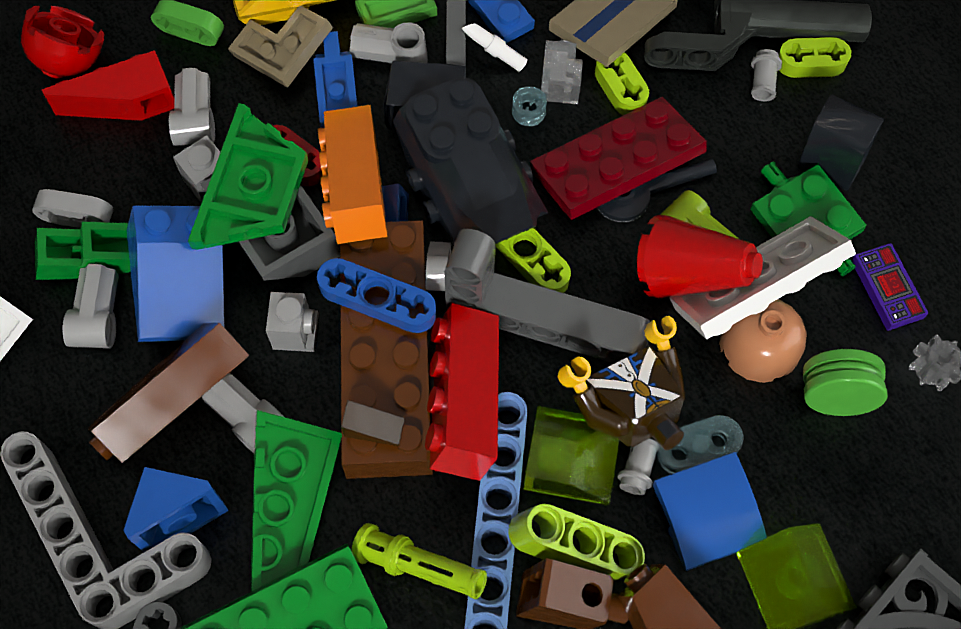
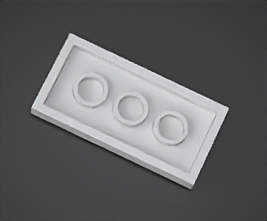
M810 216L756 247L757 252L762 255L763 267L759 278L754 279L750 286L669 298L675 310L704 338L708 339L712 336L721 335L743 318L764 311L771 302L785 294L799 291L805 286L806 282L820 274L839 268L843 261L856 254L851 240Z

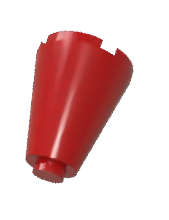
M656 215L651 218L648 224H654L650 235L642 234L639 242L637 273L640 282H647L649 290L644 292L649 297L665 298L747 287L753 283L754 279L759 278L762 272L763 258L761 253L757 252L754 244L667 215Z

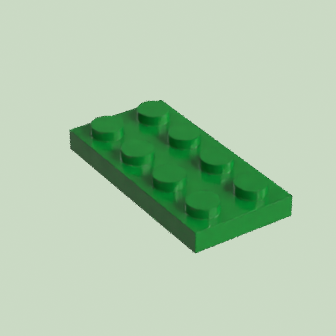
M348 543L178 629H387L388 627Z

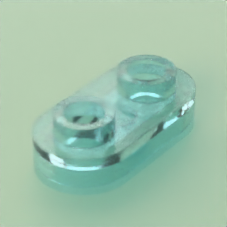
M722 415L713 416L680 427L684 432V437L680 443L670 450H664L659 445L657 456L661 466L667 472L675 474L734 452L737 453L743 443V432L739 424L732 418ZM715 435L722 437L725 441V446L718 447L714 445L711 437ZM672 450H682L686 455V459L682 461L676 460L672 456Z

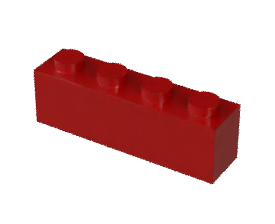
M451 303L443 318L438 317L435 320L431 333V341L436 343V351L433 354L429 367V375L434 377V387L430 392L427 403V411L432 413V424L427 431L425 449L430 451L429 469L480 481L498 458L499 316Z

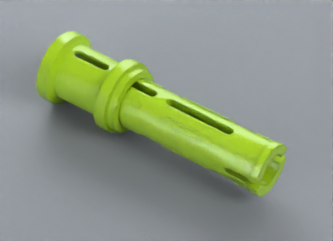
M366 523L359 529L353 541L352 553L358 563L365 564L369 561L384 567L385 572L393 576L402 575L405 572L433 584L463 593L473 599H478L484 591L487 582L486 571L475 569L445 556L415 547L408 536L401 534L394 537L380 532L376 525ZM380 547L384 548L383 552L379 550ZM433 565L452 572L453 576L431 570L428 566Z

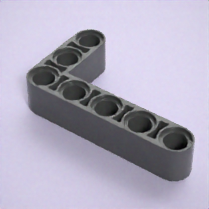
M462 229L459 231L444 271L447 309L451 303L495 314L499 316V329L611 363H617L647 348L649 341L645 336L644 330L650 321L646 318L494 273V240L478 230Z

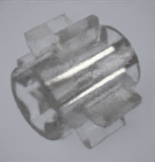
M935 335L928 342V345L920 342L916 346L913 353L919 358L912 362L909 369L916 370L917 376L920 378V385L925 383L936 385L938 391H942L949 384V381L956 384L961 380V370L959 369L961 367V351L957 347L958 342L956 340L953 342L941 341L939 335Z

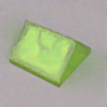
M820 524L789 527L737 552L768 629H800L857 608Z

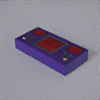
M892 243L856 254L851 261L856 265L855 270L887 331L922 320L928 315V311Z

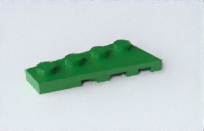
M256 411L250 592L309 562L342 433L267 412Z

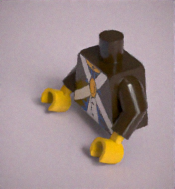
M665 316L661 320L664 335L658 332L655 320L646 325L644 330L645 336L648 341L657 344L658 350L656 351L649 346L591 376L589 362L580 356L571 360V366L575 370L576 376L568 365L560 368L558 372L559 382L565 387L574 388L573 397L591 429L618 438L626 446L631 447L653 437L664 450H670L683 439L684 432L676 423L679 421L682 405L685 400V389L676 347H671L669 339L675 335L677 329L676 322L670 316Z

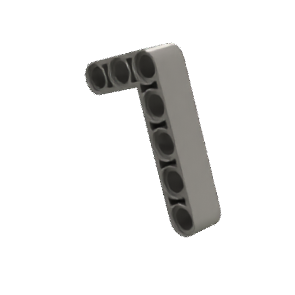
M29 432L14 433L4 441L0 452L2 462L79 615L86 622L99 629H118L134 620L144 606L153 602H164L199 581L209 571L211 567L209 551L196 536L189 533L173 535L113 570L52 451L34 434ZM35 449L33 458L28 463L20 464L23 455L27 451ZM54 485L52 495L44 501H39L41 491L46 486ZM73 521L71 533L65 538L58 539L59 528L64 523ZM195 548L197 553L194 562L184 568L178 567L177 560L180 553L186 549ZM88 558H92L93 567L86 576L77 578L76 572L79 564ZM154 572L155 582L153 586L145 592H138L137 582L140 577L145 573ZM112 596L114 602L111 611L106 616L98 618L96 615L98 603L103 598Z

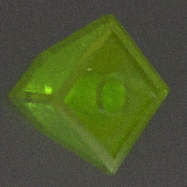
M538 406L523 490L609 505L619 439L591 429L580 413Z

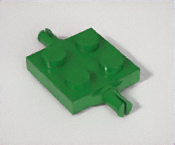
M774 161L770 165L767 164L761 170V173L773 186V190L752 203L751 211L772 238L810 216L848 239H852L862 233L867 226L819 164L799 176L788 179ZM848 258L843 261L837 270L841 276H845L856 265Z

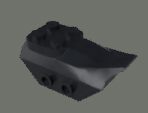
M462 77L452 79L415 94L399 109L393 123L409 169L406 170L408 181L414 192L421 191L425 199L422 202V206L430 224L437 223L443 236L453 245L459 231L462 229H474L490 236L496 244L536 227L537 218L548 214L532 184L533 175L529 165L525 160L520 162L515 153V142L508 129L502 130L497 116L482 89L475 81Z

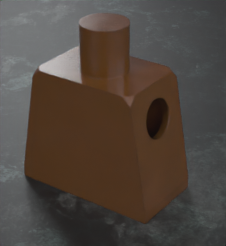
M548 558L523 571L516 611L517 617L577 629H593L605 625L607 620L622 624L628 621V616L618 597L619 594L612 592L614 581L610 575Z

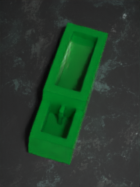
M82 222L81 229L37 228L35 240L36 280L79 278L80 268H85L88 264L103 265L107 268L115 269L118 274L131 272L126 231L128 223Z

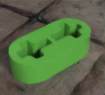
M160 0L151 15L152 22L160 30L205 46H215L224 30L223 22L213 13L174 0Z

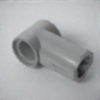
M411 22L402 23L395 28L358 23L353 26L350 43V54H352L353 58L392 63V61L428 62L425 34L423 29L417 24Z
M197 68L182 69V72L175 75L174 111L169 113V130L174 146L192 145L206 135L213 143L215 142L214 117L210 108V78L208 73L201 72Z
M88 264L85 268H80L73 309L67 310L63 320V339L66 346L85 348H111L116 338V318L113 308L119 278L115 269L99 264Z
M230 373L202 396L204 402L232 427V432L253 453L255 451L256 411L259 410L284 417L265 399L260 401Z

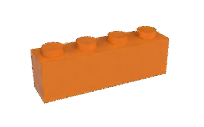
M371 105L324 111L325 127L318 128V137L321 152H319L322 175L325 176L321 177L324 201H330L322 203L326 228L334 227L337 244L388 237Z

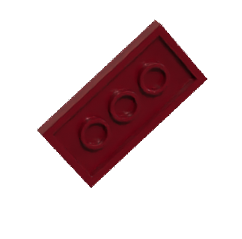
M660 97L531 160L530 166L533 175L567 216L573 220L705 153L707 141L663 97Z

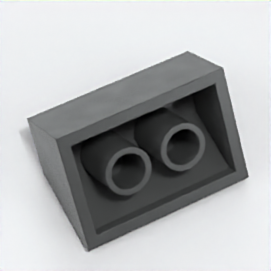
M211 178L200 183L205 192ZM301 185L284 233L239 241V244L264 281L306 277L318 270L326 261L340 257L335 233L331 228H326L323 216Z

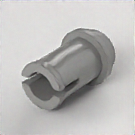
M764 49L758 51L751 61V67L754 69L751 95L759 101H770L776 97L777 71L782 67V60L776 51Z
M649 438L630 448L625 469L618 474V479L621 481L620 488L625 492L634 495H644L646 489L652 487L653 482L650 479V474L656 452L659 449V444Z

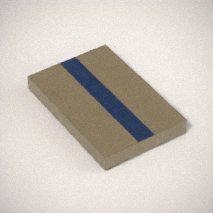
M574 0L549 21V31L608 67L677 7L678 0Z

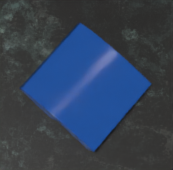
M736 452L654 481L653 488L670 525L668 533L685 571L768 540L755 497Z

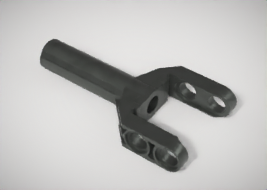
M714 0L715 34L662 32L646 41L644 57L648 65L657 68L716 71L732 59L739 46L752 36L779 38L834 37L849 42H865L871 28L872 13L868 4L803 0ZM661 48L670 49L669 51H665V52H662V51L656 52V51H654L655 49H661ZM694 51H707L705 53H691Z

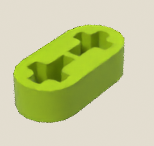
M834 37L790 39L783 43L778 53L779 58L782 60V67L779 71L793 78L837 76L845 70L851 58V49L844 40ZM789 54H794V55H795V58H796L797 60H801V61H800V62H795L794 57L789 56Z
M625 52L610 64L613 68L619 66L618 75L613 68L605 69V65L596 61L595 77L614 108L620 114L625 115L647 104L649 97L648 86ZM625 90H627L631 97L637 95V101H634L631 97L624 98Z

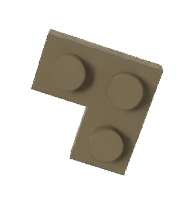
M299 6L278 34L250 19L228 50L234 57L288 88L333 27L327 19L303 6Z

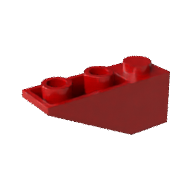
M155 50L135 55L128 60L108 67L97 68L88 74L70 80H63L53 86L42 89L55 115L142 121L174 109L175 99Z

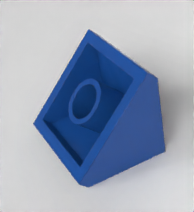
M144 467L123 531L131 542L143 552H146L178 533L191 534L229 510L207 480Z

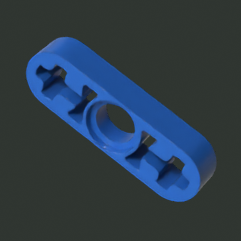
M340 258L326 261L318 270L317 281L321 294L329 301L412 333L427 331L436 320L435 300L430 293L423 289ZM340 273L344 274L347 284L339 282L335 288L331 287L329 277L337 278ZM352 286L357 287L355 297L353 296ZM376 286L385 288L389 292L388 299L380 305L368 303L364 297L370 288ZM397 295H401L402 305L397 304L396 306ZM418 303L423 304L425 314L419 313L415 319L410 318L408 308L414 309Z

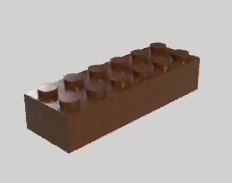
M423 220L386 222L388 237L340 244V259L350 261L426 291ZM340 273V282L347 284L344 274ZM352 286L353 296L355 297L357 287ZM376 286L370 288L364 298L370 304L380 305L388 299L389 292L383 287ZM397 295L396 306L397 304L402 305L401 295ZM418 303L414 309L408 308L410 318L415 319L419 313L425 314L423 304ZM341 305V425L347 400L405 418L399 446L344 437L341 428L342 467L346 479L433 475V470L429 469L430 451L425 449V439L431 425V413L427 411L430 395L428 330L422 333H412Z

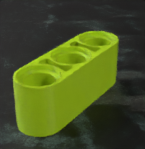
M540 504L518 513L511 519L508 535L510 541L518 550L543 560L546 558L610 575L613 577V580L628 577L632 571L645 562L643 547L633 536L553 505ZM532 519L540 527V538L533 532ZM573 535L579 540L580 552L573 545ZM613 551L618 556L619 566L614 562Z

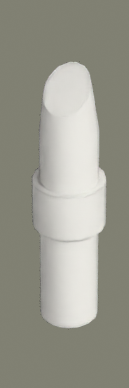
M476 23L462 28L470 38L484 47L486 52L493 57L500 58L518 72L526 65L527 59L506 45V41L496 34L492 35Z

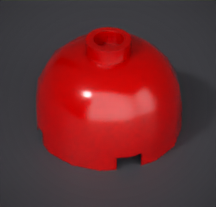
M33 6L28 9L23 22L21 44L27 58L45 75L52 78L80 75L95 64L103 45L104 33L102 30L99 33L93 30L94 22L76 11L59 6H51L50 12H39L40 6Z

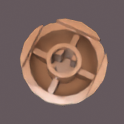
M777 299L771 302L764 311L749 315L733 324L727 332L720 335L719 345L721 352L724 350L725 356L729 360L728 365L734 372L747 380L766 383L785 374L788 375L794 370L804 354L807 332L802 318L793 307Z

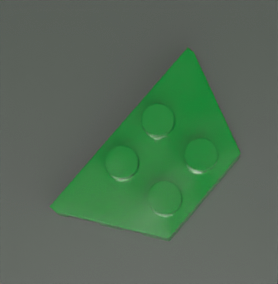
M238 104L188 239L191 249L199 250L285 232L309 161L307 152L293 141L285 140L281 136L280 131L271 124L267 123L265 125L252 115L250 108L245 104Z

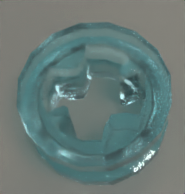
M528 86L520 88L515 92L512 103L514 119L524 126H534L543 121L547 106L545 94L538 88ZM530 102V106L532 103H535L536 110L529 111V107L526 110L522 109L523 103Z

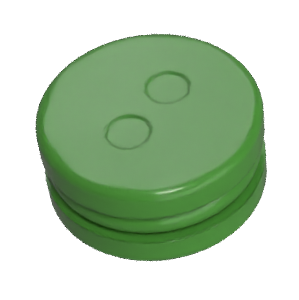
M836 349L813 356L803 367V380L805 382L804 399L806 404L817 412L834 416L860 415L879 408L885 403L888 396L884 382L886 371L883 360L873 353L858 349Z

